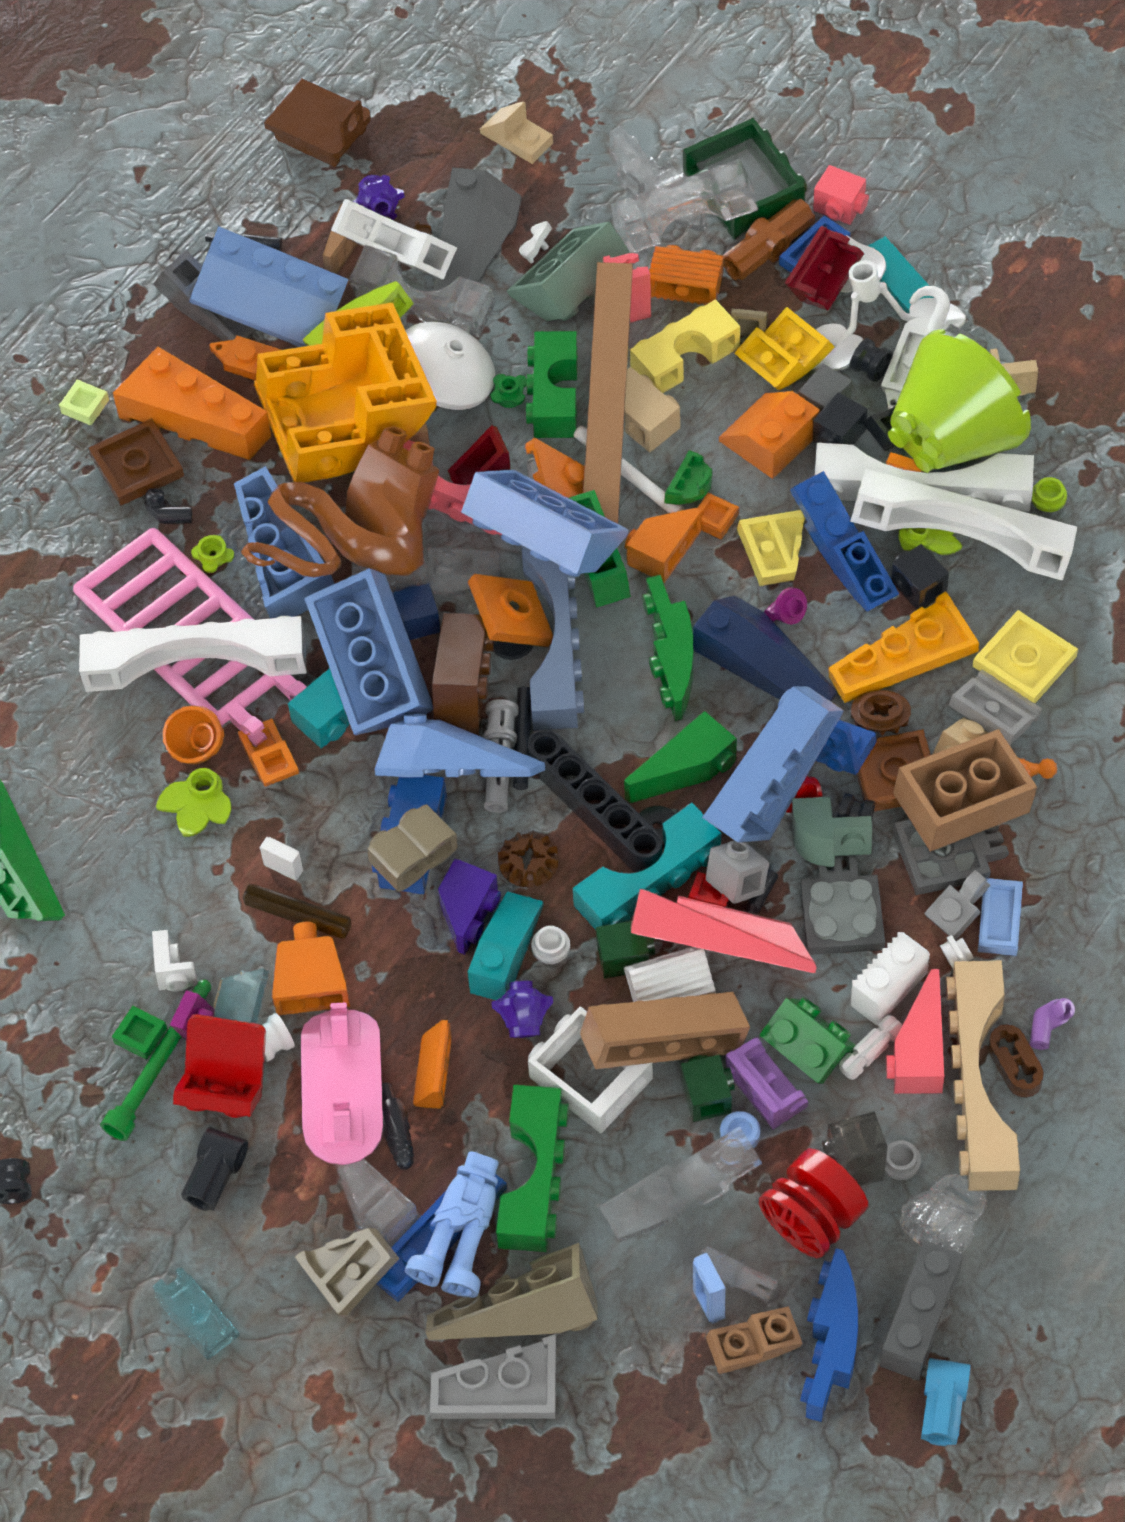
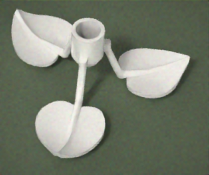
M849 237L850 241L848 244L860 248L865 253L860 262L855 263L850 268L849 279L840 291L844 293L853 291L851 294L850 325L847 330L844 326L835 323L822 325L816 329L835 348L812 370L817 371L823 363L835 371L850 367L851 357L859 343L863 340L860 336L853 334L856 330L859 301L865 303L872 302L882 293L900 318L909 322L920 317L931 318L937 304L936 299H919L916 304L910 306V314L904 312L888 291L886 283L880 282L886 270V262L883 255L874 248L863 245ZM950 304L949 313L942 328L946 331L945 335L949 336L961 328L966 320L965 314L952 304Z

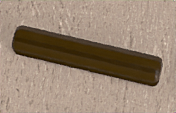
M249 884L243 894L244 904L295 923L313 922L316 924L318 931L341 939L346 938L351 929L352 923L348 916L256 884Z

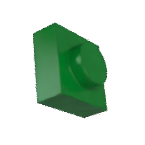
M132 1006L112 1035L114 1044L147 1060L168 1028L165 1021Z

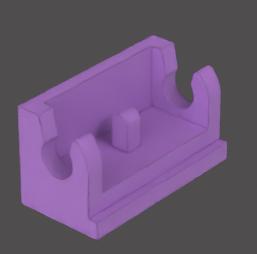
M758 1038L751 1039L735 1051L732 1050L726 1054V1068L730 1067L735 1084L773 1130L808 1107V1101L803 1092L796 1090L765 1052V1048Z

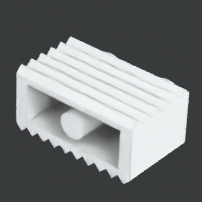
M898 932L897 937L892 938V943H887V948H882V953L877 954V959H872V964H867V969H862V974L857 975V980H852L851 1006L872 1023L878 1025L928 973L930 953L904 932Z
M685 948L624 967L633 1002L705 995L708 993L716 994L705 951L701 948Z

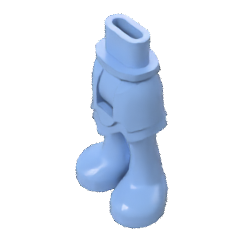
M468 1152L464 1166L458 1167L457 1176L448 1186L440 1207L434 1213L436 1216L430 1226L436 1227L428 1247L423 1255L411 1256L405 1267L407 1275L424 1285L436 1287L442 1275L444 1260L453 1233L463 1230L441 1289L456 1296L472 1298L478 1296L481 1281L472 1272L479 1241L483 1231L488 1228L493 1214L496 1199L495 1187L498 1179L494 1177L499 1164L497 1160L476 1152Z

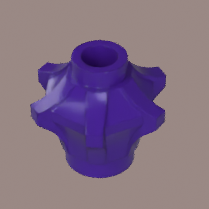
M368 175L358 184V196L353 202L394 220L397 217L395 209L398 201L405 198L403 190L395 189L389 183V176Z
M533 981L510 982V990L506 991L500 999L492 1001V1009L503 1018L506 1028L509 1029L510 1038L541 1036L540 1026L543 1024V1018L547 1010L553 1004V997L546 996L536 988H533Z

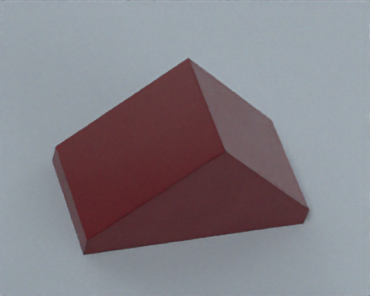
M491 425L447 470L454 484L470 485L475 472L511 470L509 452L497 426Z

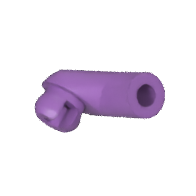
M1067 998L1055 999L1034 1012L1030 1046L1038 1050L1049 1048L1051 1031L1074 1016L1075 1007L1071 1000Z

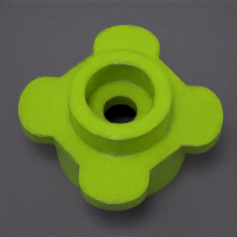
M208 535L202 538L191 551L192 557L203 564V570L207 573L216 572L219 566L225 562L233 561L235 556L234 551L228 549L223 538L218 535Z

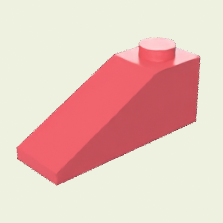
M939 969L930 970L895 1039L893 1055H886V1078L894 1079V1094L942 1093L944 1057Z

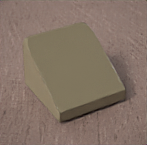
M732 308L731 317L740 325V335L749 336L756 327L763 332L767 330L769 320L767 312Z

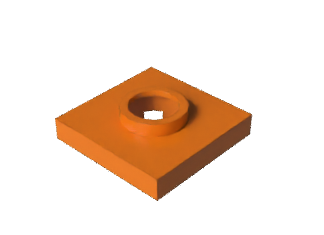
M474 574L468 580L490 640L549 647L552 643L553 633L532 581ZM512 600L520 606L518 610H515L509 604Z

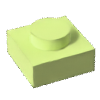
M76 380L59 404L61 414L92 425L109 401L107 391Z

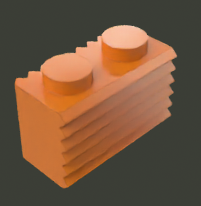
M668 245L666 247L655 246L649 268L651 298L656 297L659 299L662 297L664 300L669 298L671 301L677 300L678 302L683 301L685 303L689 301L692 304L696 302L698 305L702 303L707 305L713 300H717L724 273V255H717L711 250H701L700 252L683 250L676 245Z

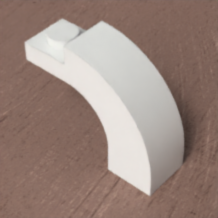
M344 199L331 231L361 246L440 279H444L457 250V247L432 235L409 228L348 199Z

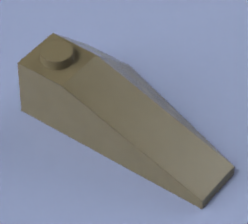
M574 1244L530 1262L532 1270L515 1279H511L508 1274L495 1280L497 1284L482 1296L478 1293V1296L475 1298L462 1297L427 1315L426 1335L428 1340L559 1334L568 1330L580 1331L587 1328L593 1321L598 1320V1306L580 1244Z

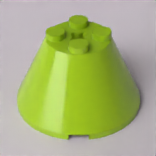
M945 329L931 331L921 340L891 416L892 429L888 431L891 442L899 448H904L914 458L916 466L925 473H929L932 469H940L1015 449L1028 438L1031 430L1029 410L1022 411L1017 399L1021 391L1007 370L993 355L974 340L960 333L956 337L945 335Z

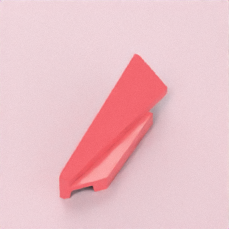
M644 889L639 891L631 924V933L810 973L816 972L817 967L813 958H811L791 923L678 896L675 903Z

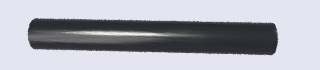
M522 686L517 689L519 714L516 716L515 733L517 734V742L515 743V751L529 756L531 694L530 687ZM514 777L513 787L517 790L527 789L529 777Z

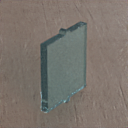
M265 968L250 972L242 970L238 975L220 979L213 1005L215 1009L213 1017L257 1024L270 971Z

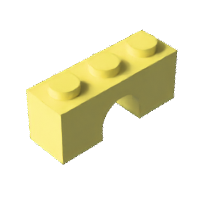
M715 299L705 306L697 307L690 315L678 322L668 324L661 332L649 339L639 341L630 349L631 368L640 375L649 377L654 386L664 393L684 381L683 359L680 355L687 352H697L705 356L713 364L740 347V325Z

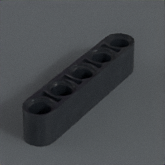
M544 729L531 735L528 741L529 757L545 763V771L536 774V776L635 873L641 872L654 865L662 856V840L659 833L557 733ZM545 751L552 752V753L549 754V755H540V754H539V753L545 752ZM570 775L577 777L571 780L564 779V777ZM591 800H600V801H602V802L599 803V804H590V803H588V802L591 801ZM617 824H623L627 826L623 829L613 828V826ZM641 849H649L652 852L649 854H641L638 851Z

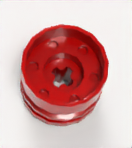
M808 1148L787 1168L788 1179L782 1177L777 1179L772 1184V1189L765 1191L759 1197V1206L771 1226L788 1243L807 1256L818 1259L829 1251L831 1244L836 1243L840 1239L839 1227L843 1229L851 1227L868 1209V1200L860 1185L844 1167L823 1152Z

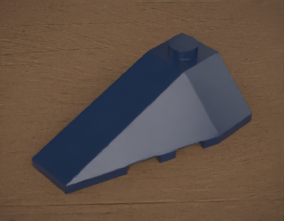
M735 595L714 600L693 626V651L779 700L793 686L810 687L830 702L837 695V690L765 612Z

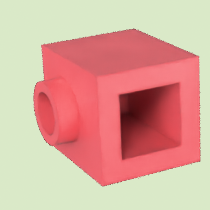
M829 165L814 188L813 211L823 214L832 220H838L850 225L857 213L862 214L867 206L869 195L865 194L866 179Z

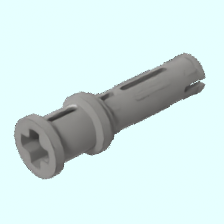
M492 700L485 705V712L488 715V730L484 732L483 738L511 749L517 742V734L514 732V718L519 714V707L510 700ZM487 777L484 809L493 813L507 811L509 777H499V785L496 784L497 777Z

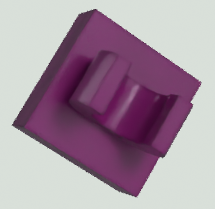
M186 990L170 1026L186 1040L187 1023L190 1017L194 1014L213 1017L215 1009L199 994Z

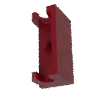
M823 226L819 228L785 281L787 287L801 302L827 311L830 309L849 279L850 268L855 263L860 262L865 254L860 248L848 244L850 241L849 237L828 230Z

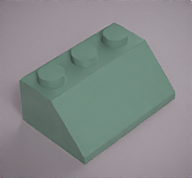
M609 221L574 228L507 290V293L546 321L558 319L566 321L578 313V305L595 296L597 262H603V257L610 255V258L631 252Z

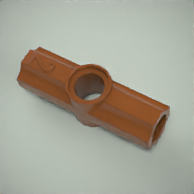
M802 199L793 200L767 220L765 217L757 219L748 229L746 237L724 254V268L727 274L735 281L738 279L743 280L768 259L771 262L778 261L779 256L790 247L791 241L815 223V215L812 213L809 205Z

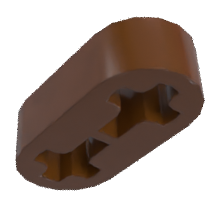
M1008 1024L998 1026L990 1035L989 1054L1009 1090L1018 1097H1032L1042 1087L1043 1068L1019 1028ZM1005 1038L1008 1043L1014 1042V1056L1010 1054L1006 1046L999 1048L1001 1039ZM1019 1065L1026 1076L1033 1074L1031 1083L1027 1084L1024 1079L1017 1080Z

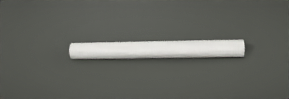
M580 426L574 432V437L585 446L587 429L584 426ZM622 458L621 475L668 513L685 510V507L682 505L664 503L665 491Z

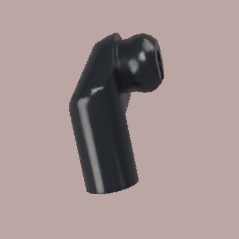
M153 488L146 492V501L144 502L146 511L159 523H192V506H171L164 499V492L158 488Z

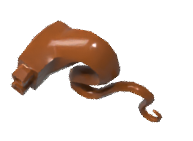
M394 425L384 428L379 440L367 446L353 474L347 491L345 514L324 490L303 482H289L277 485L267 501L272 511L290 529L305 539L322 556L326 563L308 562L273 545L259 542L247 543L241 551L242 555L248 562L256 566H270L276 560L303 576L316 578L331 575L341 567V559L334 549V545L344 557L359 566L387 575L408 576L424 564L422 522L426 517L440 470L432 465L435 448L418 441L412 443L408 451L403 448L407 436L406 431ZM289 505H298L308 509L318 519L326 536ZM252 553L267 555L274 560L264 561L252 555Z

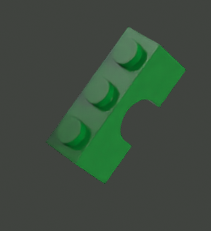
M577 331L534 332V346H528L527 348L528 367H534V374H527V395H533V403H526V423L533 424L534 438H575L574 432L577 429L576 388H560L555 386V384L561 381H577Z

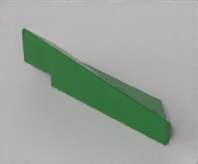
M0 780V905L8 918L59 921L65 916V913L10 796Z

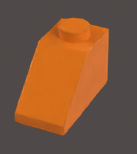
M691 508L646 518L637 530L633 529L629 533L625 541L627 565L651 577L661 575L662 581L665 583L701 532V510Z

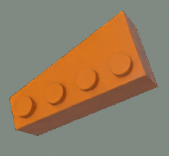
M157 347L113 392L120 419L129 422L132 419L145 422L152 418L159 430L163 428L176 432L179 438L188 441L197 439L207 442L208 447L248 460L272 437L266 410L160 347Z

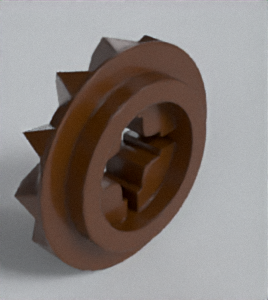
M887 690L866 692L857 697L851 706V718L854 719L855 726L872 732H880L882 737L887 731L897 734L900 727L908 726L909 717L911 716L909 702L900 694Z
M534 830L530 834L517 832L515 837L504 841L501 851L498 852L500 872L506 880L519 887L528 888L542 885L549 881L557 871L559 865L557 846L553 845L548 835L545 837L540 836ZM531 848L534 857L538 859H532L527 869H525L523 858L519 856H525L526 852Z

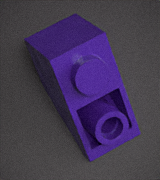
M455 858L438 888L440 907L457 951L465 955L471 943L476 944L479 941L484 930L483 921L488 911L493 913L497 908L501 891H498L496 874Z

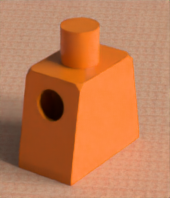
M313 922L297 923L293 927L294 940L282 941L277 945L272 990L276 1013L278 1015L329 1010L331 1009V1003H347V1007H350L347 986L333 938L330 936L317 937V927Z

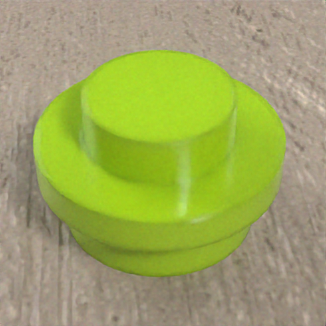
M1046 477L1039 480L1033 486L1031 501L1041 511L1055 512L1066 504L1067 491L1060 480Z

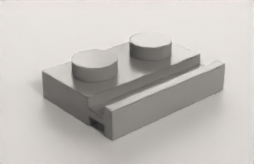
M983 669L979 671L976 678L972 677L956 691L949 703L951 708L968 719L979 723L986 731L992 732L999 729L1009 745L1029 729L1033 721L1036 722L1042 712L1041 707Z

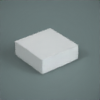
M271 837L265 838L260 846L264 866L297 881L303 872L299 851Z

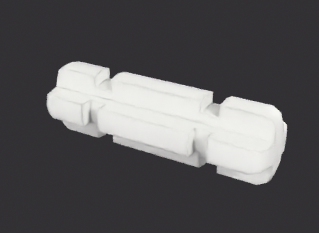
M891 1015L886 1016L878 1024V1029L873 1028L853 1048L854 1052L848 1053L840 1061L839 1070L848 1079H856L864 1071V1066L868 1067L889 1046V1042L895 1041L902 1027V1024Z

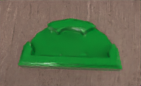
M691 450L688 451L665 492L664 503L674 505L693 503L703 498L710 491L713 471L704 462L702 455Z

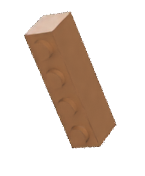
M734 992L591 1006L588 1007L580 1035L595 1069L690 1059L698 1055H726L744 1044L750 1025Z

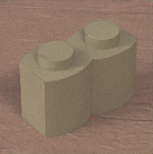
M427 804L418 809L413 808L401 817L398 826L388 831H380L371 839L367 848L369 862L400 892L418 881L429 869L445 861L458 848L457 834Z

